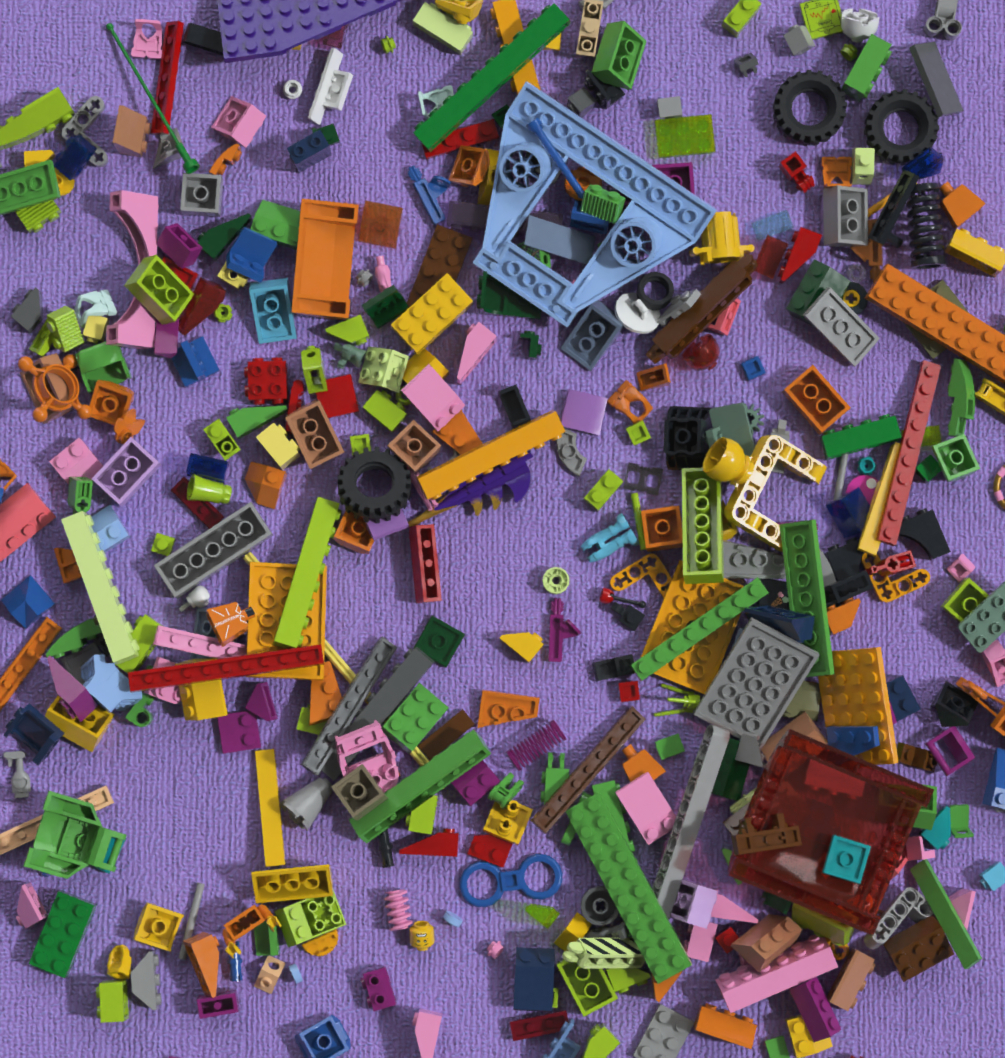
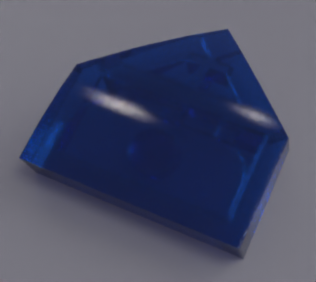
M929 147L903 166L902 172L907 170L918 175L919 179L939 174L944 160L942 153H938L932 147Z

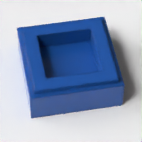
M759 356L740 364L748 381L766 374Z

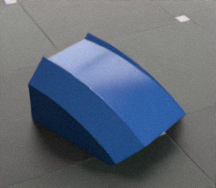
M334 1015L328 1016L295 1035L296 1044L304 1058H336L351 1049L350 1038L340 1020Z

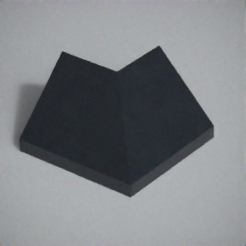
M945 681L931 707L936 709L942 727L967 726L971 721L978 701Z

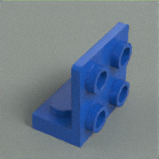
M243 227L226 255V267L261 283L264 278V266L276 248L277 241Z

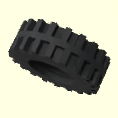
M807 70L803 73L800 71L796 72L794 76H789L781 84L775 96L773 118L774 120L776 119L778 130L781 129L784 133L783 136L791 138L793 143L800 142L803 143V146L808 144H814L815 146L820 142H826L837 133L846 117V94L840 89V83L834 82L831 75H823V71L812 72ZM814 92L824 99L827 113L823 121L809 126L803 125L793 116L792 104L794 99L801 93Z
M903 89L900 92L893 90L887 95L886 93L873 104L865 119L864 135L867 137V145L875 149V154L881 157L880 160L890 161L892 165L895 163H901V165H906L910 162L915 163L918 159L923 158L932 148L938 137L939 125L937 120L939 118L935 115L933 104L930 106L925 96L922 98L918 96V92L910 93L908 89ZM902 111L911 114L916 119L919 128L918 135L914 141L906 145H896L888 140L883 128L884 122L890 114Z
M367 447L363 448L364 453L362 454L355 451L353 458L347 457L345 465L340 467L338 495L340 496L341 505H345L347 513L353 512L355 519L358 520L361 516L364 518V522L367 523L369 519H375V523H380L381 518L389 521L391 520V515L395 514L398 516L400 509L406 508L407 500H410L411 496L410 470H407V465L403 461L401 462L397 455H390L389 449H386L385 452H380L379 447H375L374 451H369ZM372 469L386 472L392 479V488L381 497L365 496L358 490L356 484L358 477L363 472Z

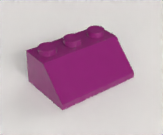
M817 976L789 988L814 1042L829 1038L842 1030Z

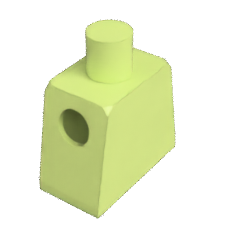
M852 148V185H871L874 177V148Z

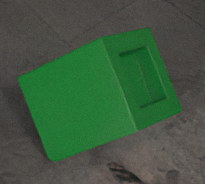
M932 455L926 457L915 468V472L925 483H928L942 470Z

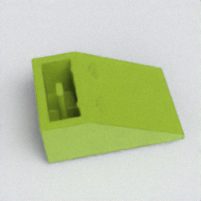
M334 890L333 896L308 898L275 910L276 917L282 925L281 930L288 947L347 925Z

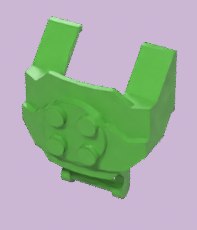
M48 790L42 808L44 813L35 836L33 848L29 847L23 866L67 879L89 865L115 872L117 867L115 864L120 848L127 835L104 828L92 803ZM111 837H115L108 863H104Z

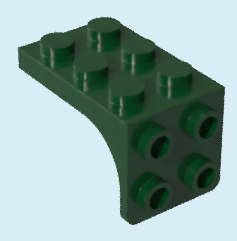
M483 271V276L479 275L478 290H481V295L477 294L476 309H480V314L541 320V309L489 275L487 271Z

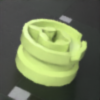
M550 568L543 576V586L551 594H561L569 585V575L562 568ZM554 577L559 578L560 582L558 584L552 582Z

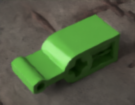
M69 477L67 501L69 507L73 509V514L81 511L86 513L90 509L93 480L87 477Z

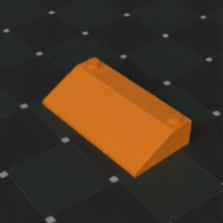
M301 199L291 313L340 321L349 319L351 267L359 205Z

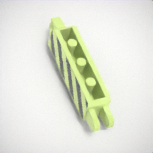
M617 937L578 938L577 942H570L567 945L568 951L566 950L562 954V958L565 961L577 962L578 966L583 969L641 968L645 962L633 937L622 940Z

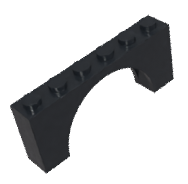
M927 508L916 512L917 516L910 518L909 515L903 517L899 536L909 538L920 545L930 560L951 552L933 509L930 511ZM856 537L846 540V545L839 547L836 544L827 548L829 552L825 553V557L832 568L836 582L859 573V565L864 553L857 550L860 539L857 540Z

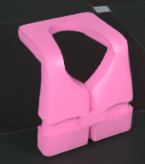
M135 19L136 34L131 56L133 58L147 57L148 59L160 60L162 58V27L160 21ZM143 24H151L156 29L155 34L149 39L142 32Z

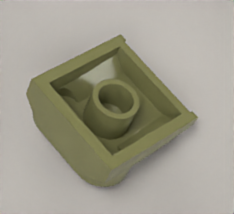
M803 681L782 717L797 718L803 712H806L812 721H817L821 699L819 683Z

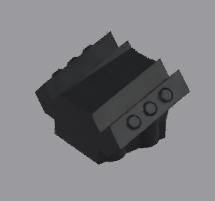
M670 406L664 425L663 452L666 454L668 470L702 468L704 458L709 450V445L705 440V431L713 428L709 413L711 408Z

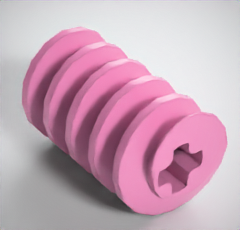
M400 889L384 892L389 894L384 898V901H390L385 906V908L391 909L387 916L393 917V919L388 921V924H394V927L389 930L396 931L410 928L408 926L413 921L407 920V918L411 916V913L405 912L410 908V905L404 904L409 899L402 896L407 893V890Z

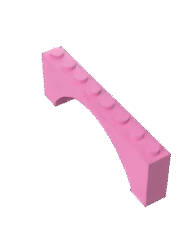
M124 190L110 192V212L116 214L131 236L137 254L138 265L143 258L157 255L158 196ZM135 296L122 317L113 325H107L106 345L135 349L154 348L156 318Z

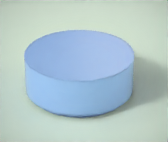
M446 911L443 916L445 921L455 927H460L463 922L459 916L450 911Z
M292 964L288 966L295 983L302 982L303 979L297 965Z

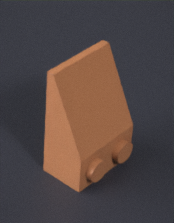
M119 105L112 143L119 154L142 158L143 153H146L147 150L145 138L146 134L150 133L151 123H148L149 120L146 116L123 105Z

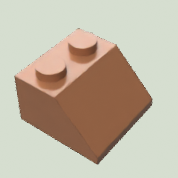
M413 420L387 447L408 467L417 472L439 453L441 445Z

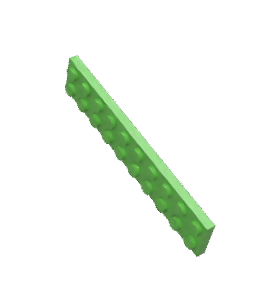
M600 792L566 810L568 818L657 984L692 966L691 960Z

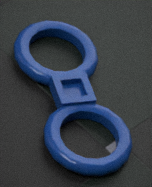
M546 854L528 856L521 862L518 870L501 872L496 865L489 862L479 861L470 864L463 871L460 877L459 888L463 898L475 907L494 905L501 899L504 891L519 889L532 899L544 900L552 897L559 890L562 884L563 873L557 861ZM535 862L549 864L555 873L553 885L543 892L531 890L526 885L524 879L527 867ZM479 869H486L492 872L498 882L495 894L485 900L473 897L467 888L469 876Z

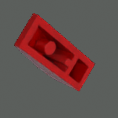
M443 828V832H438L400 849L399 854L457 857L459 833H455V829Z

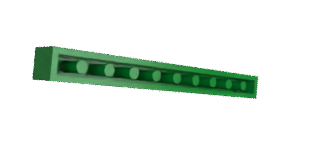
M555 3L551 6L547 5L541 11L542 15L537 19L533 18L523 32L519 31L513 37L514 40L509 45L505 44L499 50L500 53L495 58H489L485 63L486 66L481 71L479 69L471 75L472 79L467 84L465 82L457 88L458 92L455 95L448 96L443 101V106L439 109H434L428 115L430 118L425 122L421 121L417 124L413 133L429 152H432L571 24L570 19Z

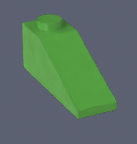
M286 405L242 408L240 410L236 408L228 413L229 416L226 418L238 439H241L288 412Z

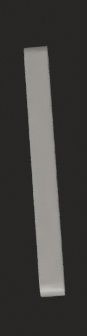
M709 725L703 735L652 888L668 920L730 738L729 730L715 725Z

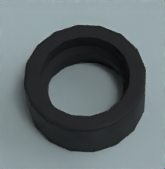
M650 272L644 275L637 287V299H640L647 309L650 310L665 308L670 303L674 293L671 279L660 272ZM649 282L662 284L666 289V296L662 300L650 299L644 293L645 285Z

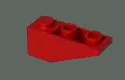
M800 227L799 231H794L791 239L794 242L792 249L788 248L784 258L787 260L785 267L781 266L778 277L781 278L779 283L783 284L814 256L822 237L821 234Z

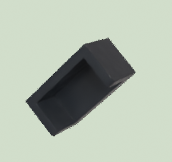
M517 384L499 391L500 399L513 429L531 421Z

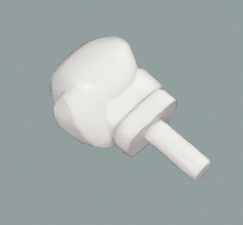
M197 586L186 597L188 602L182 605L179 610L182 612L190 605L193 608L196 606L199 608L207 606L210 598L208 590L204 586Z

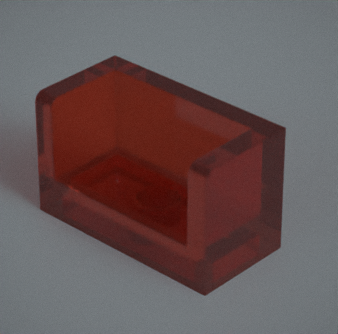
M768 234L756 259L758 267L755 271L773 279L789 243Z

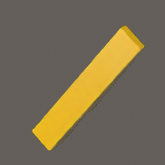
M895 442L889 448L883 472L876 484L857 550L874 557L881 543L876 541L900 447L898 442Z
M275 750L255 751L265 866L286 865Z

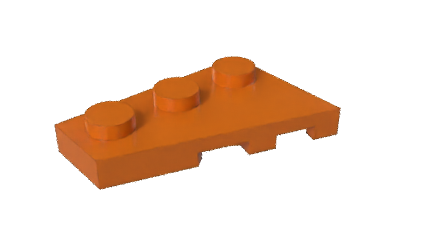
M462 410L439 431L436 429L432 431L460 455L483 444Z
M331 661L324 662L323 681L311 680L309 726L328 721L342 699Z
M483 689L477 728L536 718L540 697Z

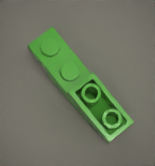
M954 358V363L951 366V381L948 384V396L954 397V402L951 406L952 416L948 424V435L957 437L964 434L966 420H974L975 390L967 362Z
M97 617L88 619L66 632L51 646L46 656H53L56 659L64 656V652L71 650L72 653L83 650L82 647L87 644L86 638L91 640L97 638L99 633H102Z

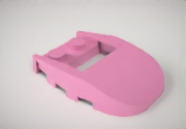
M374 720V723L343 736H335L337 759L343 777L363 764L384 793L397 785L399 771L395 761L396 755L377 720ZM375 744H381L382 753L351 766L347 765L346 756Z

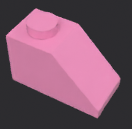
M997 639L982 652V655L996 686L999 687L1005 684V649Z

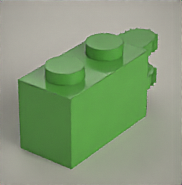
M548 752V765L546 772L542 771L541 783H545V791H541L540 802H544V804L569 777V769H564L565 753H560L559 768H552L553 753Z

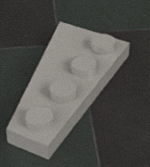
M723 540L724 578L755 579L758 577L759 579H786L783 554Z

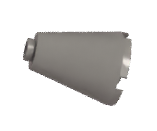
M318 778L279 803L280 807L284 812L288 810L289 818L300 828L307 831L333 791L331 786L333 785L326 778Z

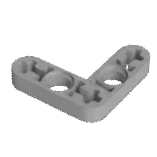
M93 96L86 101L64 126L62 137L94 166L104 167L108 163V155L84 134L105 109L104 101L98 96ZM99 101L100 108H94L91 111L94 115L91 116L86 109L88 108L90 111L93 108L92 102L97 103ZM87 115L89 118L88 122L80 124L78 122L79 116ZM73 129L75 130V131H74V134H75V136H77V137L79 138V139L77 140V142H76V140H75L72 136H69V137L67 138V136H68L67 131H68V130H70V131H73ZM83 141L90 143V148L87 151L80 149V144ZM93 150L99 156L103 154L102 158L104 160L102 162H95L96 158L91 154Z

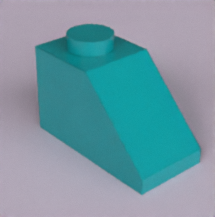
M944 806L936 814L932 830L922 829L918 833L935 850L940 848L943 850L950 843L948 839L951 837V818L948 806Z

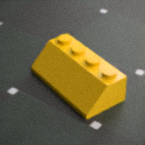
M329 864L251 872L256 903L333 896V880Z

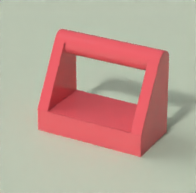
M736 298L718 316L715 325L710 324L706 329L728 336L741 301Z

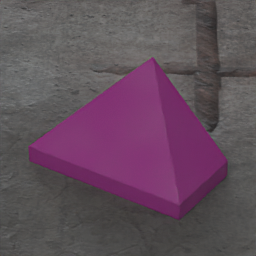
M268 683L257 684L245 708L266 721L278 719Z

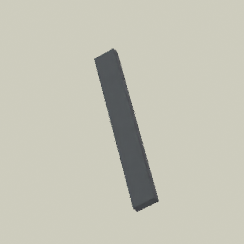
M383 636L376 642L300 764L314 775H319L336 747L335 736H343L397 649L395 645Z

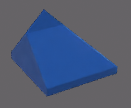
M31 575L1 599L10 614L25 629L55 605L54 601Z

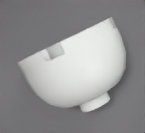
M847 9L842 12L841 28L846 36L852 38V41L863 42V40L869 39L871 34L874 35L876 33L880 18H877V13L870 10L859 9V12H853V9Z

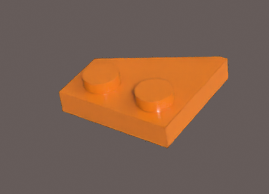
M54 548L63 583L68 584L82 578L72 549Z

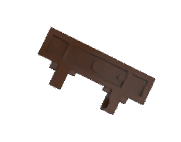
M783 813L770 815L772 818L771 830L759 832L751 824L752 817L740 819L739 834L731 836L734 855L800 846L802 842L799 826L788 827Z

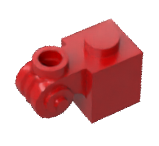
M796 151L780 162L778 167L789 181H794L797 190L806 193L807 190L815 186L813 177L805 174L804 171L807 165Z

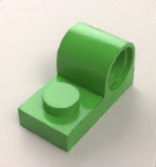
M143 693L142 699L132 707L125 718L136 726H149L153 716L145 706H150L156 697ZM142 712L147 715V721L143 724L138 721V715Z

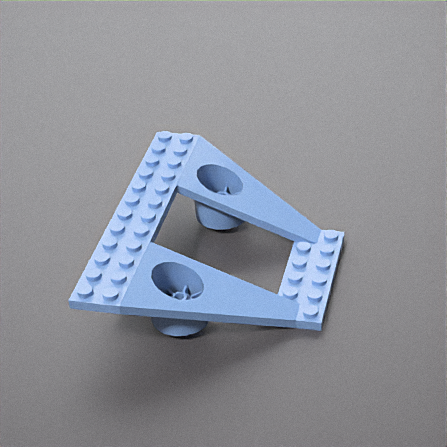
M527 81L505 114L483 247L473 261V264L487 271L489 275L564 326L569 327L578 311L696 243L717 212V209ZM536 118H539L543 123L541 124L543 132L565 163L570 157L631 199L625 211L574 284L511 242L560 171L537 135L533 134L532 131L529 132L526 127L527 124ZM517 150L520 157L518 161L512 158ZM522 150H525V151H528V152L531 153V155L529 156V158H524V157H523V152H522ZM533 156L537 158L539 164H533L531 161ZM510 161L515 164L513 169H510ZM540 166L539 176L533 172L534 167ZM511 172L516 176L515 179L512 177ZM530 175L537 179L532 185H529L528 176ZM524 177L525 185L517 182L518 179ZM628 226H630L631 230L629 237L622 233ZM634 226L642 228V232L640 234L635 233ZM646 231L651 239L645 240L642 236L643 233ZM620 237L627 240L625 244L620 245ZM652 242L651 252L644 248L645 243ZM622 247L628 252L627 255L622 251ZM643 251L649 257L640 260L639 252ZM635 253L637 260L629 258L628 256L630 254Z

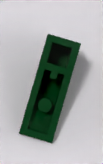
M247 213L211 228L206 233L202 232L197 238V243L202 247L203 252L216 261L240 234L243 227H246L253 218Z

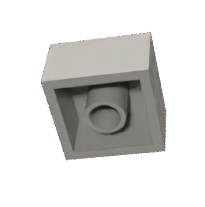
M183 173L181 213L183 215L221 217L222 176Z

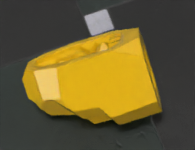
M123 944L115 946L109 954L107 974L115 979H129L131 975L130 951Z

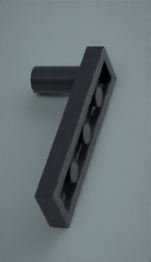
M903 170L868 236L869 239L882 245L886 242L894 248L901 247L903 239L891 233L919 179L918 175Z

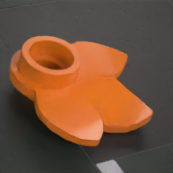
M135 409L128 410L123 415V418H117L114 423L115 440L120 444H124L130 437L133 438L145 424L144 419H136Z

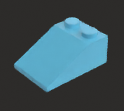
M288 278L250 283L249 293L259 344L297 339L294 313H291L292 297Z

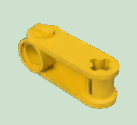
M983 378L982 385L975 392V397L1005 416V390L990 380Z

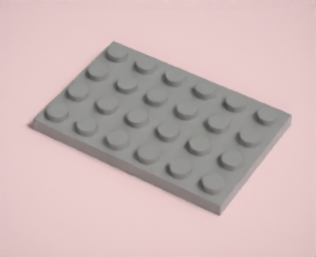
M751 617L694 710V715L712 725L729 730L730 734L741 739L744 731L757 734L760 737L758 745L762 744L763 747L818 659L819 653Z

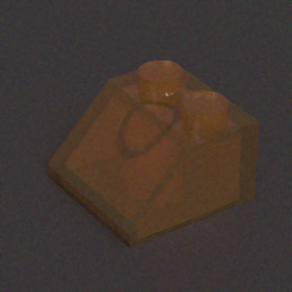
M365 200L359 242L396 249L403 217V208Z

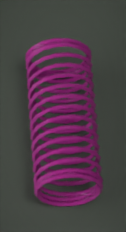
M554 720L549 722L550 727L547 724L545 725L547 730L542 727L543 732L538 729L539 734L535 731L536 737L531 734L532 739L528 736L529 742L524 739L525 744L520 741L521 746L517 744L518 749L513 746L514 751L512 749L506 751L518 771L522 770L520 764L524 768L526 767L524 762L529 765L526 757L531 763H533L531 757L536 760L533 752L538 758L540 756L537 750L542 756L544 755L540 747L545 753H547L544 745L551 751L547 742L554 748L551 740L556 746L558 744L555 738L559 743H562L558 735L563 741L567 739Z

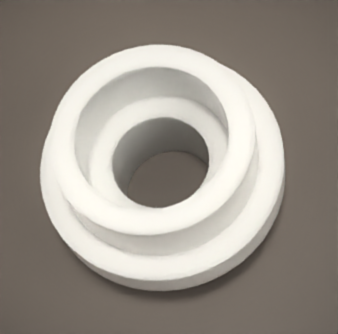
M296 80L287 81L283 86L284 95L289 99L298 98L302 93L301 84ZM291 87L296 88L294 93L289 92Z

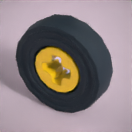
M851 282L842 300L858 315L867 306L868 300L864 299L867 292L859 283ZM850 294L856 298V301H853L852 304H849V300H846V297H849Z

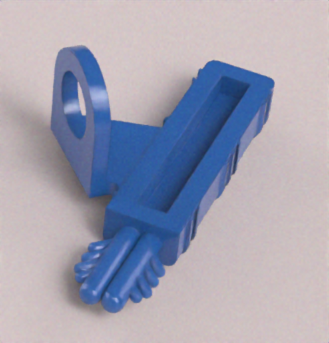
M414 165L409 167L408 175L411 180L415 181L413 183L414 189L431 223L436 225L443 222L445 215L436 199L449 188L451 182L444 177L433 176L430 183H428L426 178L421 179L422 173L419 171L420 169Z

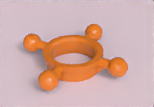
M68 354L63 358V365L53 364L41 369L36 368L33 365L32 359L28 356H23L18 360V367L21 371H29L34 375L32 381L33 391L41 403V406L35 408L32 412V417L36 422H44L47 419V409L62 412L71 406L77 410L79 418L86 420L91 417L92 408L87 404L82 405L79 403V382L75 374L70 370L74 369L78 364L76 356ZM46 373H55L64 379L69 389L67 401H60L50 394L45 385Z

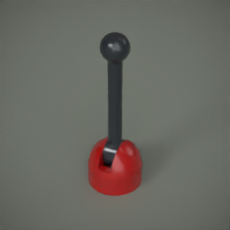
M602 588L600 603L609 604L613 600L638 605L640 608H645L646 606L645 601L638 602L617 597L612 590Z

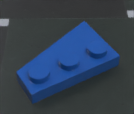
M878 726L826 727L830 765H835L880 745Z

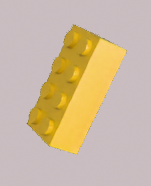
M447 273L391 324V328L416 355H419L473 305V300Z

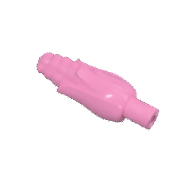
M377 256L375 277L379 291L383 292L391 286L390 269L388 265H385L384 256Z

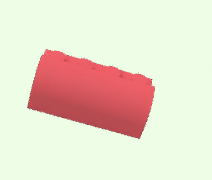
M26 483L0 504V562L56 518L29 483Z

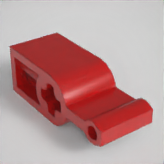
M910 550L882 559L876 566H871L865 570L869 576L878 572L879 575L886 577L908 571L916 567Z

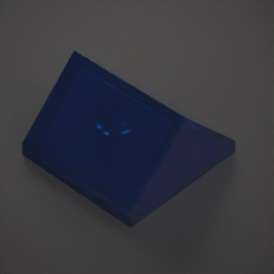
M860 487L825 505L844 539L863 531L870 505Z

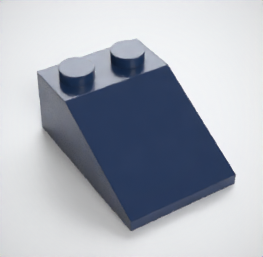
M516 947L513 1010L552 1012L555 949Z

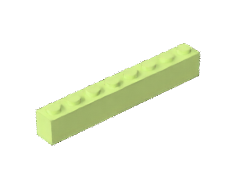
M81 511L61 519L113 663L118 665L138 657V650L140 648L136 639L133 640L131 633L133 629L130 622H127L125 619L126 609L119 602L118 597L120 593L117 586H113L111 580L113 579L111 569L106 567L105 561H107L104 551L99 548L100 538L97 532L94 533L92 526L94 522L91 515Z

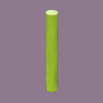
M632 493L630 495L640 550H646L638 493Z

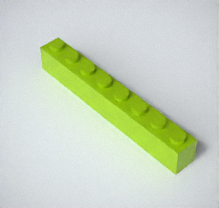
M321 497L316 499L273 641L275 646L292 649L302 645L304 636L301 635L303 628H307L309 618L306 615L308 610L312 611L315 600L312 599L313 592L317 593L320 585L317 579L319 574H323L325 563L322 562L324 556L328 557L331 548L328 542L329 538L333 539L336 531L333 525L335 520L338 521L342 511L338 509L340 503Z

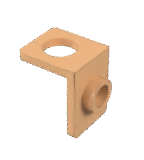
M267 956L254 986L272 994L285 966V962L272 956ZM275 963L279 969H271L268 964Z

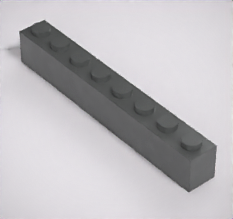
M418 647L410 648L403 656L405 658L403 663L395 665L391 670L393 675L389 679L385 678L380 683L379 687L381 689L377 694L373 692L366 700L368 705L358 710L355 715L356 719L353 723H350L343 735L374 723V720H377L382 726L435 661ZM336 747L322 768V771L333 781L337 780L342 774L337 759ZM360 751L345 757L347 765L353 761Z

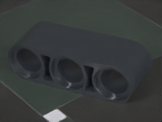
M188 23L182 40L183 43L224 56L221 32Z

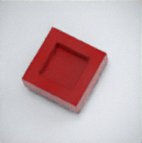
M638 681L618 683L621 702L640 700Z

